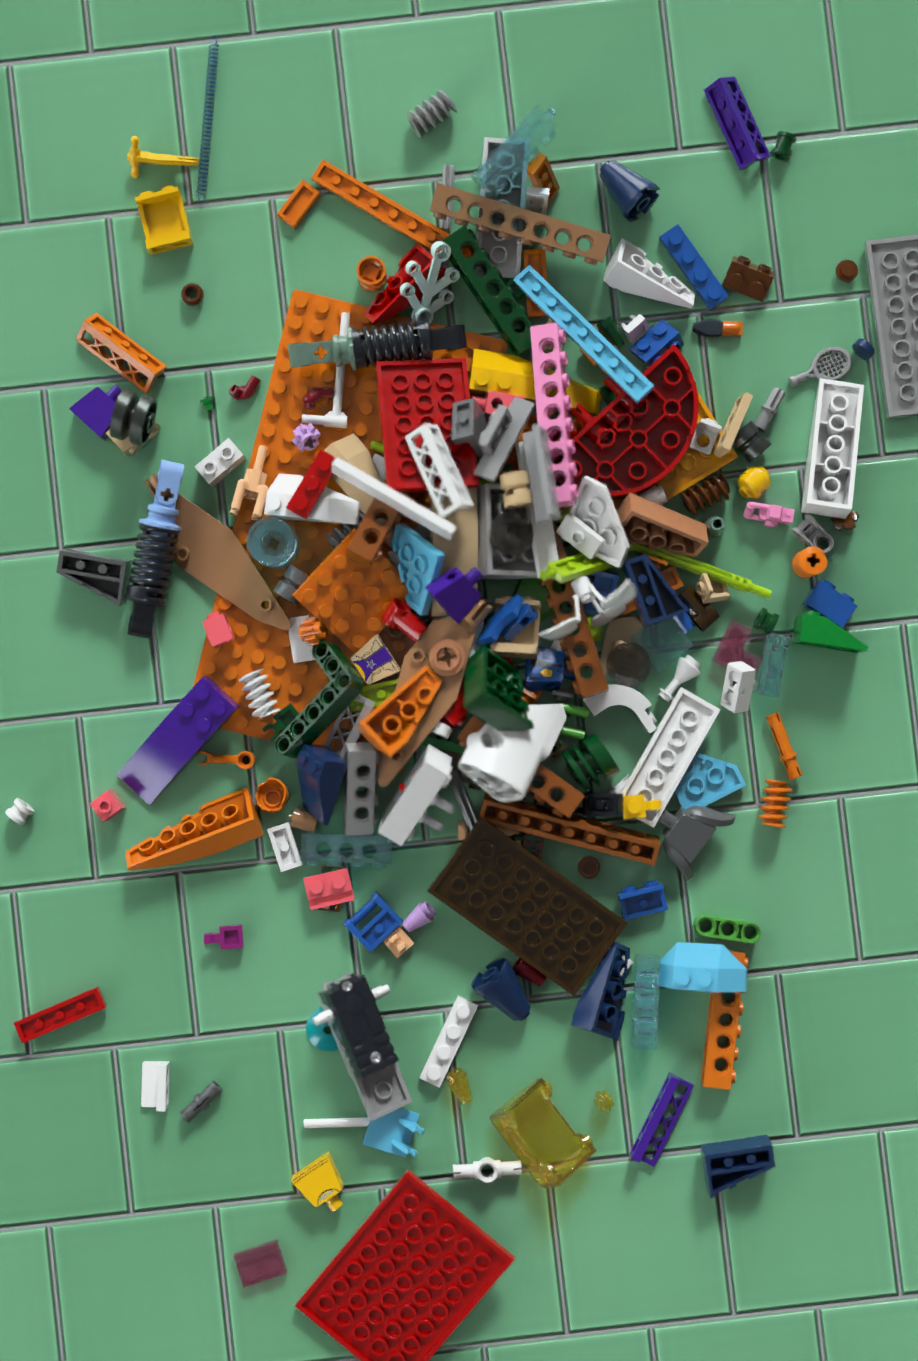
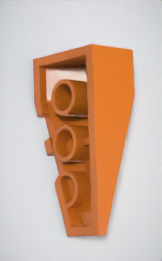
M426 665L359 722L358 731L373 747L391 757L409 741L443 680Z

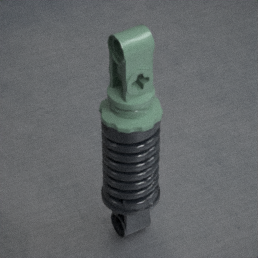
M428 318L415 321L413 326L411 322H406L405 329L403 323H398L396 328L394 324H389L388 332L384 324L380 325L379 331L377 326H372L371 333L368 327H363L362 333L358 328L348 327L347 335L338 336L336 334L329 341L288 344L290 367L335 362L337 367L341 366V364L350 363L352 369L357 370L359 368H368L370 365L376 367V362L412 360V355L414 360H421V357L433 359V351L467 348L464 324L431 329ZM319 346H322L323 350L328 352L324 355V358H320V355L315 353V351H318Z

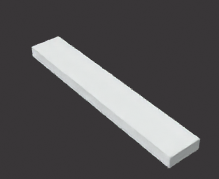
M517 442L515 447L519 471H528L524 442ZM534 504L526 506L537 578H540V572L546 570L548 563L559 560L553 523L549 521L538 524L536 522Z
M335 458L331 469L333 474L451 541L456 530L455 525L340 458Z

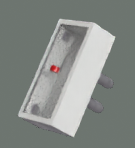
M428 744L383 812L378 833L402 846L405 840L409 841L416 830L414 827L417 822H423L437 831L443 829V823L428 815L426 809L429 804L432 806L435 804L448 813H454L456 810L453 804L439 797L438 793L441 787L445 788L451 779L450 773L453 769L451 766L452 757Z

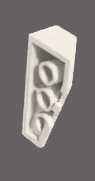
M623 238L621 239L606 268L603 281L610 287L617 288L625 293L687 308L693 307L695 293L676 277H668L658 262L655 265L645 258L647 253Z

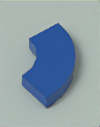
M516 595L508 600L494 613L482 629L476 644L483 647L497 641L503 629L513 619L518 617L524 600L520 595Z

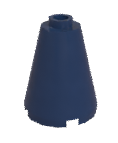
M613 160L607 161L601 166L600 178L627 221L633 222L639 219L636 215L641 211L644 214L647 213L658 199L659 193L657 190H660V188L655 183L621 163Z
M503 957L494 960L486 966L488 970L483 975L481 972L476 975L471 986L476 993L513 1021H522L530 1014V1003L510 962Z

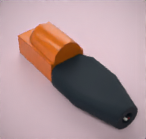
M707 319L693 323V332L706 337H741L743 322H722L718 319Z

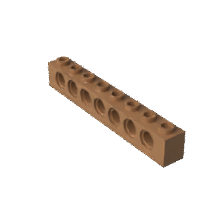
M440 183L436 185L430 207V212L434 213L433 217L441 220H446L447 217L455 219V224L465 225L466 227L468 223L477 226L476 230L489 233L490 230L499 232L498 236L511 240V236L519 238V243L532 246L533 243L542 245V250L554 253L556 249L563 252L562 256L571 259L579 256L585 258V263L597 266V262L602 263L604 261L611 235ZM451 200L460 202L461 209L458 212L449 210L448 203ZM474 206L480 207L483 212L482 216L478 219L472 218L470 215V209ZM495 213L502 214L504 217L503 224L495 225L491 220L492 215ZM517 219L525 222L526 227L522 232L516 231L513 227V222ZM537 226L546 228L547 235L545 238H538L535 235V228ZM560 232H564L568 236V243L565 245L559 244L556 240V236ZM580 239L589 241L590 248L588 251H581L579 249L578 242Z

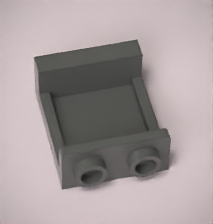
M472 398L453 403L452 441L455 445L468 442L476 453L478 466L484 455L479 445V438L489 425V420L476 400Z

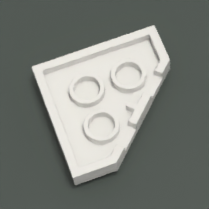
M585 476L578 490L579 497L575 498L576 505L572 506L570 513L605 539L596 557L620 568L629 550V542L607 486Z

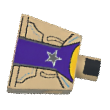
M378 634L350 658L355 665L354 668L367 685H372L401 672L398 664Z

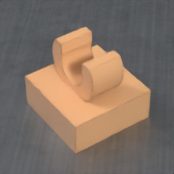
M401 926L383 940L384 944L397 958L415 943Z

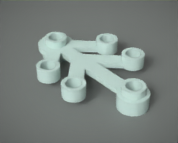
M443 241L435 242L431 247L433 259L427 281L421 273V266L417 262L410 261L406 264V272L413 276L423 294L420 303L415 295L414 286L410 283H404L400 287L401 295L408 299L413 308L411 315L413 323L428 318L429 324H431L433 313L445 304L451 303L454 299V294L444 288L450 283L458 281L460 277L459 271L454 267H449L446 269L444 277L437 281L441 262L446 261L451 255L450 246ZM416 266L415 270L411 272V268ZM454 272V276L450 278V274ZM410 287L409 292L405 294L406 289ZM439 292V298L431 303L432 297Z

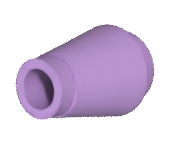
M427 901L419 903L402 924L411 933L413 930L432 922L436 912Z

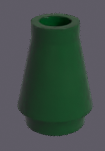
M610 316L596 325L598 332L616 349L625 344L616 319L613 320Z

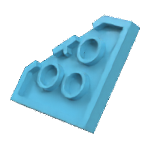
M399 523L396 525L391 544L393 551L398 553L400 564L397 565L401 582H405L408 595L405 596L406 602L419 615H428L433 596L425 587L439 578L445 554L408 525Z
M696 752L674 794L681 808L687 809L691 806L705 807L746 786V783L737 765Z

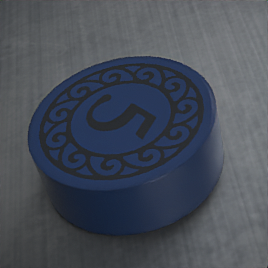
M859 338L852 345L854 352L863 360L868 361L875 354L873 346L865 339Z

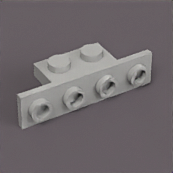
M514 397L509 408L499 404L497 410L491 414L486 430L480 435L479 445L484 455L474 472L475 476L495 483L536 406L535 403Z

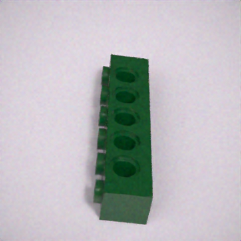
M464 225L443 240L451 248V255L448 259L455 269L459 271L461 278L512 353L517 356L532 346L530 327L536 325L534 323L531 324L527 318L528 313L526 309L514 299L515 294L511 287L506 286L502 281V274L499 269L491 265L488 253L484 248L479 247L474 232L471 229H467ZM462 248H468L471 251L470 258L462 254ZM475 267H481L484 271V276L476 275ZM489 285L496 288L497 294L495 296L489 294L487 290ZM501 304L509 307V314L501 312ZM513 323H519L521 325V333H517L514 331Z

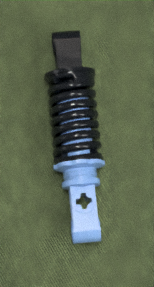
M161 460L154 503L148 504V517L139 519V529L143 532L138 534L137 538L144 541V543L137 542L135 545L137 549L142 551L136 550L134 552V556L140 558V560L133 559L132 564L139 566V568H131L130 572L137 576L129 577V582L133 584L127 586V591L124 595L125 599L134 602L127 635L150 639L156 606H167V600L163 595L168 593V588L165 586L170 584L168 577L172 575L170 569L173 568L172 560L175 559L173 552L177 550L175 544L178 543V535L182 530V527L175 524L176 516L179 515V510L175 509L179 486L182 481L184 464ZM166 488H169V492L172 493V497H168L167 500H164V497L160 495L161 491L165 492Z

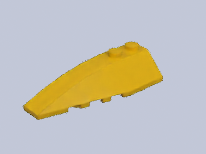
M473 349L469 376L470 394L483 396L488 391L524 396L525 400L536 405L533 362L515 355ZM548 370L547 375H553L555 372ZM569 378L570 386L566 387L567 395L571 399V409L568 410L576 409V405L581 403L589 414L598 415L601 402L600 393ZM558 389L552 390L549 393V398L555 397Z

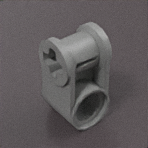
M806 514L804 516L805 519L796 528L793 527L791 529L792 534L807 547L814 546L818 548L817 540H824L827 543V548L822 551L824 554H827L833 548V538L820 526L816 519ZM806 526H809V528L805 532H803V529Z

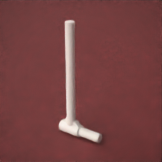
M341 313L339 336L347 335L350 313ZM346 364L336 366L332 411H329L325 416L303 414L302 423L347 429L348 416L341 412Z

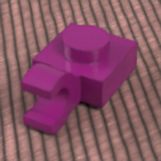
M242 924L220 926V933H205L204 944L220 943L221 949L244 948Z

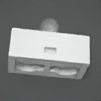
M742 661L728 663L720 705L733 713L748 711L751 694L759 686L755 679L756 669Z

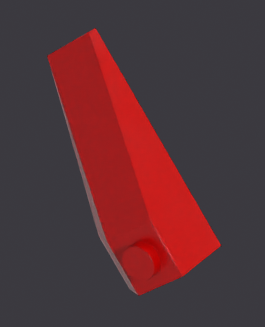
M417 243L398 263L399 270L395 276H389L386 281L388 286L383 292L376 295L365 311L364 316L376 326L410 307L408 299L400 293V287L404 283H410L414 286L417 299L419 301L422 300L423 294L413 276L406 272L405 267L410 261L417 262L421 266V273L427 281L433 256ZM442 264L440 266L437 281L444 277V273L446 271ZM416 266L411 268V272L415 270ZM410 287L406 289L405 294L409 292Z

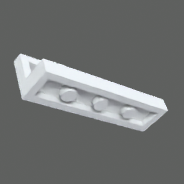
M425 423L407 435L405 439L440 517L446 518L458 509L468 510L474 506L438 425ZM419 435H422L424 439L422 449L417 448L414 441ZM426 454L431 455L433 459L431 469L425 466ZM435 475H439L442 479L440 489L435 488L433 484ZM444 495L449 496L453 504L446 510L442 504Z

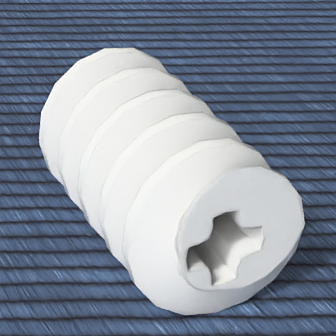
M263 669L244 675L239 679L240 683H247L242 690L250 691L245 698L246 700H253L248 706L249 708H256L252 716L260 717L259 719L281 711L280 708H273L277 700L269 699L274 694V691H266L271 686V683H263L268 675H260Z

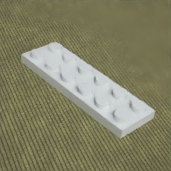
M682 687L679 688L620 792L623 793V796L644 794L645 801L661 800L662 809L646 810V817L637 818L653 828L721 710Z

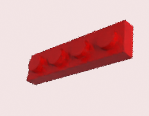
M99 986L15 1021L14 1025L23 1044L105 1009L107 1005Z

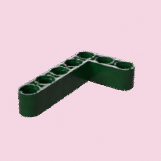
M319 640L320 644L313 645L312 655L328 676L330 682L276 738L274 749L278 754L294 759L298 758L303 743L312 744L363 690V679L341 649L324 640Z

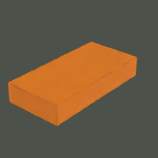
M302 180L276 214L277 217L295 230L321 196V192Z

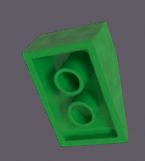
M807 611L795 617L792 643L852 653L868 651L867 645L827 617L820 616V612Z

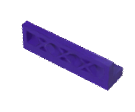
M719 78L705 88L706 97L739 170L748 168L756 161L770 158L771 155L736 78Z
M670 1072L668 1073L629 1153L632 1159L638 1162L643 1161L655 1167L694 1087L692 1083ZM678 1083L687 1087L683 1095L674 1098L673 1093ZM673 1103L675 1107L674 1114L664 1118L663 1114L668 1104ZM663 1123L666 1130L664 1135L654 1138L653 1134L658 1124ZM653 1143L656 1151L652 1159L644 1156L647 1146Z

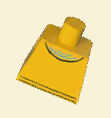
M329 1151L292 1176V1183L314 1207H318L326 1202L331 1212L343 1205L337 1193L343 1190L344 1185Z

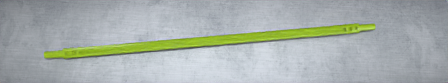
M372 440L370 449L383 453V444ZM479 478V487L484 484H494ZM559 508L561 519L555 521L562 523L565 516L570 512ZM638 543L635 546L630 545L629 547L631 550L666 561L668 564L700 576L703 573H707L709 579L745 593L749 591L767 599L771 596L772 590L751 583L752 580L685 555L670 553L668 549H648V545Z

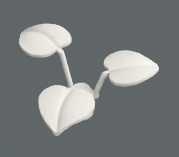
M587 576L579 577L571 583L575 595L572 597L575 601L576 617L570 618L538 634L540 637L548 640H558L578 628L577 624L581 621L579 601H582L583 604L592 602L599 614L590 620L593 626L605 625L626 610L625 604L635 598L636 589L629 580H626L619 590L604 599L594 589ZM595 596L601 601L600 606L596 602Z

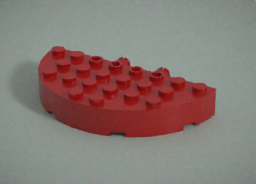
M674 344L642 373L654 385V389L640 403L637 404L615 381L607 377L603 383L616 395V398L596 417H592L581 403L576 405V409L573 408L570 414L583 426V429L571 439L575 445L572 462H575L577 468L574 484H577L578 490L583 477L588 476L606 485L612 500L626 498L629 493L638 495L664 480L684 457L695 433L699 401L696 382L694 381L690 366ZM563 455L557 456L554 464H560L563 461ZM559 478L556 485L562 486L565 483V478Z

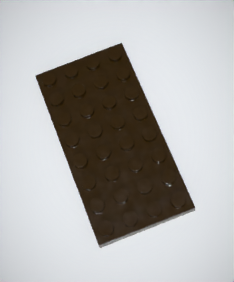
M482 817L479 818L427 890V892L573 996L576 995L627 925V922Z

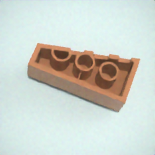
M629 493L616 509L629 545L635 546L638 543L648 545V549L657 550V548L668 549L670 553L697 557L708 544L706 524L635 494Z

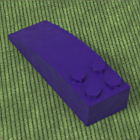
M208 676L202 677L145 740L117 775L144 801L151 805L240 706Z

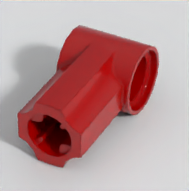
M394 598L381 615V619L386 625L391 628H398L414 642L428 628V625L411 613L410 607L398 598Z

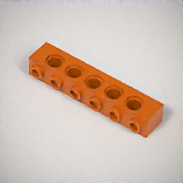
M729 950L741 964L748 968V957H745L743 951ZM710 992L700 1083L703 1087L731 1090V1084H734L736 1079V1070H733V1063L738 1059V1047H735L736 1038L739 1039L741 1034V1025H738V1017L743 1014V1002H740L741 993L745 992H733L732 999L727 1002L722 1000L724 992ZM729 1013L730 1021L726 1024H721V1015ZM719 1037H728V1042L725 1046L717 1045ZM718 1059H725V1066L721 1069H716L715 1062Z

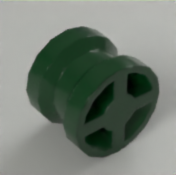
M763 607L754 621L753 628H760L764 630L765 634L770 635L779 619V615L776 613L771 614Z

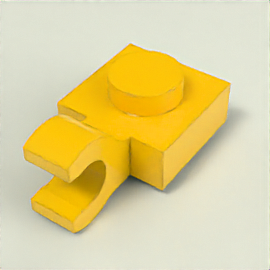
M644 794L623 796V819L646 817V810L662 809L660 799L645 801Z

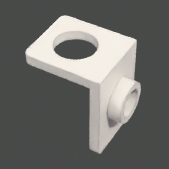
M701 419L697 424L689 448L709 455L722 426L712 419ZM699 435L708 436L710 443L707 447H700L697 444V437Z

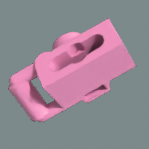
M748 502L743 516L746 519L764 521V526L778 528L780 523L787 525L793 523L795 509L783 508L782 506ZM755 508L758 509L757 515L753 514Z

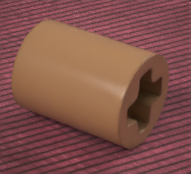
M295 808L293 815L289 814L288 818L292 819L291 827L315 833L318 820L308 811Z

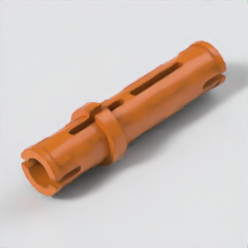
M777 712L766 716L765 718L781 756L779 757L780 762H783L789 780L802 776L803 774L796 759L797 753L793 751L780 713Z

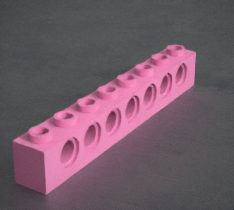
M557 323L530 327L537 421L538 424L547 430L555 485L559 478H565V483L560 487H556L559 508L575 506V498L579 497L577 484H574L577 468L575 462H572L575 445L574 441L570 438V431H573L572 418H569L568 409H571V399L567 395L566 387L570 386L568 373H565V365H568L566 351H563L566 335L564 329H561ZM549 346H554V350L551 353H545ZM556 367V372L548 376V370ZM554 389H558L557 395L549 398V393ZM560 411L559 417L551 420L552 413ZM555 434H562L561 439L559 441L552 442L553 436ZM563 455V461L560 464H554L555 458Z

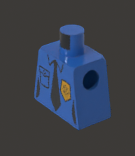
M538 645L537 659H526L524 688L529 691L559 690L563 678L575 679L574 673L569 674L567 665H564L565 654L562 651Z

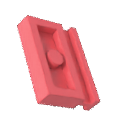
M348 867L303 878L310 910L355 900Z

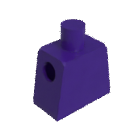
M115 384L106 394L99 387H96L69 409L105 441L108 438L106 432L110 429L112 412L122 390Z
M455 567L428 584L425 588L446 613L459 624L481 598V594L474 585L483 578V575L475 567L466 575Z

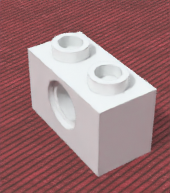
M228 438L199 462L195 468L213 488L245 461L246 458Z

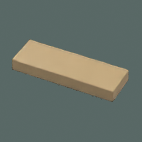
M748 392L741 395L734 403L713 452L719 458L729 452L753 398V395Z

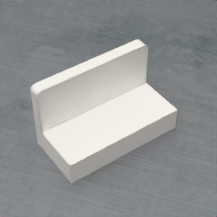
M144 1061L142 1063V1107H156V1111H166L168 1109L170 1061Z

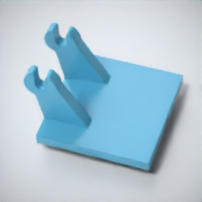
M399 1108L374 1121H370L362 1144L405 1158L408 1153L416 1157L418 1151L410 1146L413 1132L417 1131L421 1135L424 1134L425 1129L417 1124L420 1114Z

